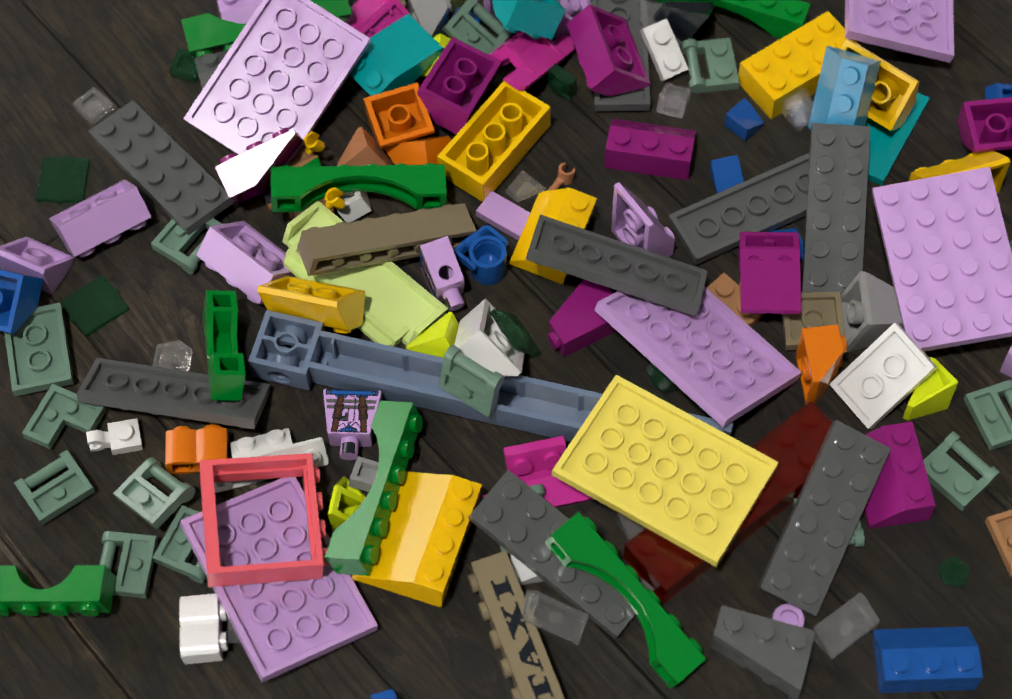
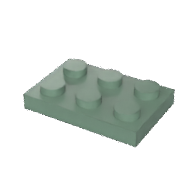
M61 303L37 307L14 334L4 332L11 387L14 396L48 390L52 384L59 387L74 384Z

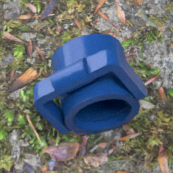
M485 225L455 247L456 259L470 270L471 276L478 283L495 285L506 276V246L509 243L504 236L491 226ZM466 251H469V258L464 255Z

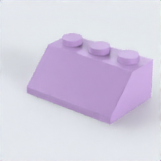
M123 180L54 215L49 220L69 253L74 257L78 255L79 257H85L95 251V246L103 242L109 244L118 240L121 237L120 233L128 229L134 231L143 227L146 224L145 220L151 218V215L137 187L127 180Z
M245 221L210 226L196 255L205 262L209 269L220 273L226 278L228 284L239 288L247 295L250 301L256 304H263L257 292L259 285L285 276L296 277L284 266L286 252Z

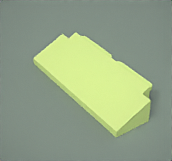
M319 201L287 224L282 240L289 247L284 258V266L297 278L364 290L363 325L357 328L373 342L393 347L402 342L407 346L447 313L448 308L393 262L308 276L297 249L302 230H307L311 227L332 226L344 221Z

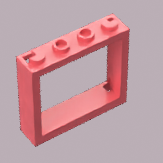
M312 453L200 460V487L208 587L322 579L323 568L329 567V563L325 558L328 548H322L321 539L326 538L325 520H319L318 511L323 510L322 492H316L315 483H320V470L318 466H313ZM302 477L311 560L220 567L214 482Z

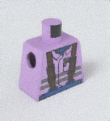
M448 236L420 245L419 266L432 295L440 302L445 301L450 312L461 309L465 305L461 296L464 292V277Z
M324 389L323 395L329 443L332 446H340L341 459L356 460L359 447H371L374 443L375 433L371 424L379 401H382L381 391Z

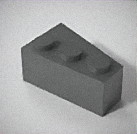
M721 605L711 648L740 667L754 672L763 678L762 681L768 685H774L789 695L788 698L798 699L802 690L816 631Z

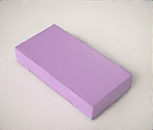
M493 191L476 210L477 217L518 241L530 215V212Z

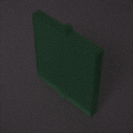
M67 155L63 156V158L43 157L36 201L57 202L58 205L84 201L90 163L89 158H69Z
M104 275L99 276L60 301L61 305L70 315L71 323H76L85 337H88L129 311V307L119 296V290L117 288L114 289Z
M496 309L490 312L500 327L501 332L506 336L515 351L538 357L542 354L532 335L527 331L517 315Z

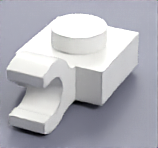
M137 418L107 423L108 432L101 430L86 432L90 451L111 448L112 455L143 450Z

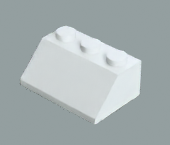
M485 298L460 320L455 346L462 350L461 353L493 373L497 371L504 376H518L522 373L526 339Z

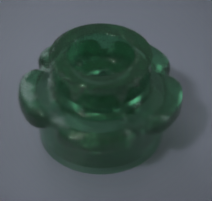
M958 557L947 558V561H942L938 568L942 582L950 587L964 585L968 580L967 576L970 574L968 564L961 562V559ZM956 569L957 573L954 574L951 570Z

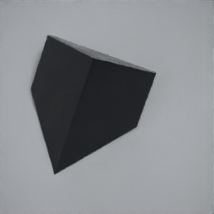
M665 1L653 17L655 22L667 18L674 36L683 42L690 39L709 17L714 5L713 2Z

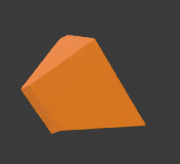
M449 136L416 138L385 147L384 150L395 165L400 163L407 165L438 164L437 156L448 145L451 138Z

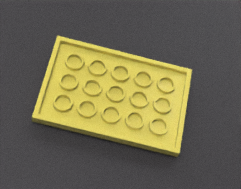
M615 375L553 468L552 476L717 567L776 471L779 462Z

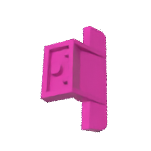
M358 0L350 8L351 18L346 20L348 25L370 38L409 12L399 0Z
M520 32L509 38L488 55L502 61V66L511 62L516 69L504 77L503 80L515 89L525 91L569 57L576 48L570 37L565 33L551 41L544 37L535 39L525 32Z
M564 436L503 448L506 471L510 470L528 486L543 484L546 493L543 498L555 508L595 500L552 476L553 468L566 450Z

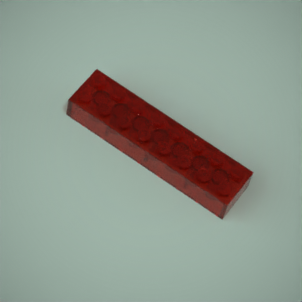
M812 401L751 447L779 462L778 467L723 557L791 505L794 499L799 497L832 424V421ZM647 528L628 541L624 547L623 559L644 581L654 588L653 592L664 604L713 566Z

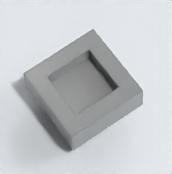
M358 456L348 486L369 492L375 480L379 462Z

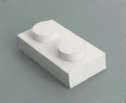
M667 18L640 30L661 81L688 70Z

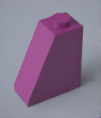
M583 279L549 321L547 339L554 350L558 349L563 358L617 331L594 310L598 301L613 294L609 287Z

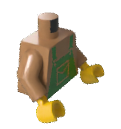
M315 132L307 133L304 137V145L306 147H302L287 165L291 167L321 166L318 156L313 154L314 151L321 152L325 148L324 142L317 140L319 139V134ZM335 187L330 188L326 192L325 198L319 200L333 213H336L335 208L342 209L345 206V201L339 198L343 196V192ZM270 192L264 194L269 211L272 210ZM303 211L288 212L289 218L293 220Z

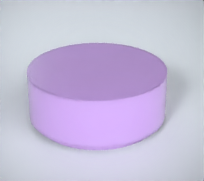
M790 604L779 606L774 611L772 617L774 620L803 627L805 622L801 609Z

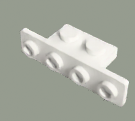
M289 428L283 430L276 429L266 434L243 437L237 441L230 442L232 458L312 453L313 466L322 467L329 463L323 438L319 437L293 444ZM270 479L214 482L215 493Z

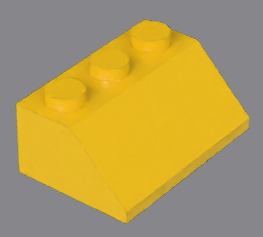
M847 38L841 47L842 50L881 61L867 117L890 131L903 126L916 103L919 81Z
M995 151L973 152L964 158L957 160L948 159L936 166L918 168L911 172L909 181L990 167L996 193H999L1011 161L1007 156Z
M572 188L540 191L509 264L563 285L567 276L566 273L526 260L539 216L543 215L586 230L597 198Z
M285 276L258 286L257 292L269 311L323 322L324 327L334 328L333 331L337 333H351L352 329L363 325L364 290L292 276Z

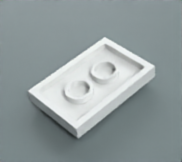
M893 323L829 385L868 429H873L938 367L898 323Z

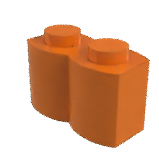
M210 424L197 430L191 429L188 426H177L173 430L166 431L165 466L170 474L184 475L200 472V460L229 459V435L227 428Z

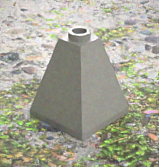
M860 271L841 294L847 352L869 347L893 323H898L903 328L894 287L867 272Z

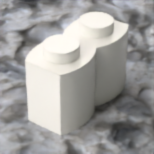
M216 594L180 597V655L184 664L223 661V651H228L229 649L227 632H222L223 621H228V617Z

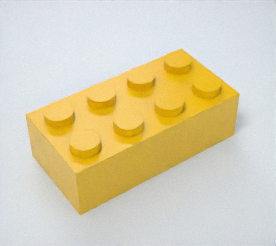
M829 11L825 12L740 62L738 73L740 86L770 119L775 118L816 93L826 46L841 49L847 39L845 38V28Z
M503 81L437 156L438 164H445L446 180L483 202L492 191L496 190L550 127L551 107L529 93L519 91L506 81Z

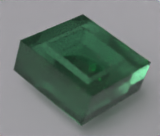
M178 48L169 69L171 77L197 82L199 75L194 59L197 58L196 55L190 56L188 50Z
M554 64L548 70V87L554 94L563 96L570 101L576 95L577 78L557 64Z
M652 362L645 369L651 377L652 384L662 392L680 390Z

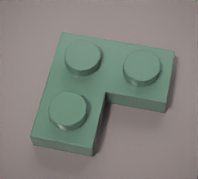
M52 384L23 430L22 435L27 440L51 449L65 425L84 433L96 430L107 410L105 406L78 402L76 393Z

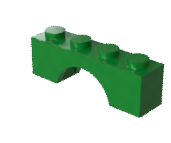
M206 290L203 325L211 400H242L246 375L243 353H238L237 345L238 306L236 291Z
M75 565L68 577L58 585L47 589H35L30 587L28 577L17 566H0V616H8L9 613H21L26 616H37L39 613H50L55 616H67L68 613H80L85 616L110 613L116 576L105 565Z

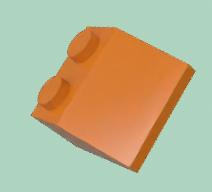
M418 83L364 98L366 116L380 149L435 133L428 110L417 94L419 89Z
M838 324L802 328L795 358L797 367L802 372L800 381L806 409H812L830 387L829 384L837 377L839 367L843 366V353L847 352V342L845 336L840 335Z

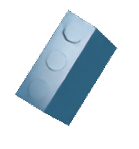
M826 46L808 128L811 130L812 123L865 126L881 61Z

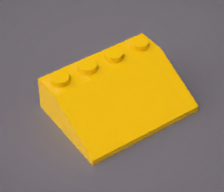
M406 472L405 481L400 485L397 494L396 507L391 512L388 521L387 534L382 538L379 547L377 563L373 565L370 576L352 575V579L441 608L472 523L468 517L480 501L482 484L454 475Z

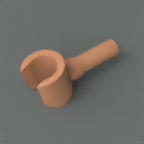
M561 163L558 168L557 179L548 190H556L562 185L571 184L574 180L575 168L570 173H565L567 163Z

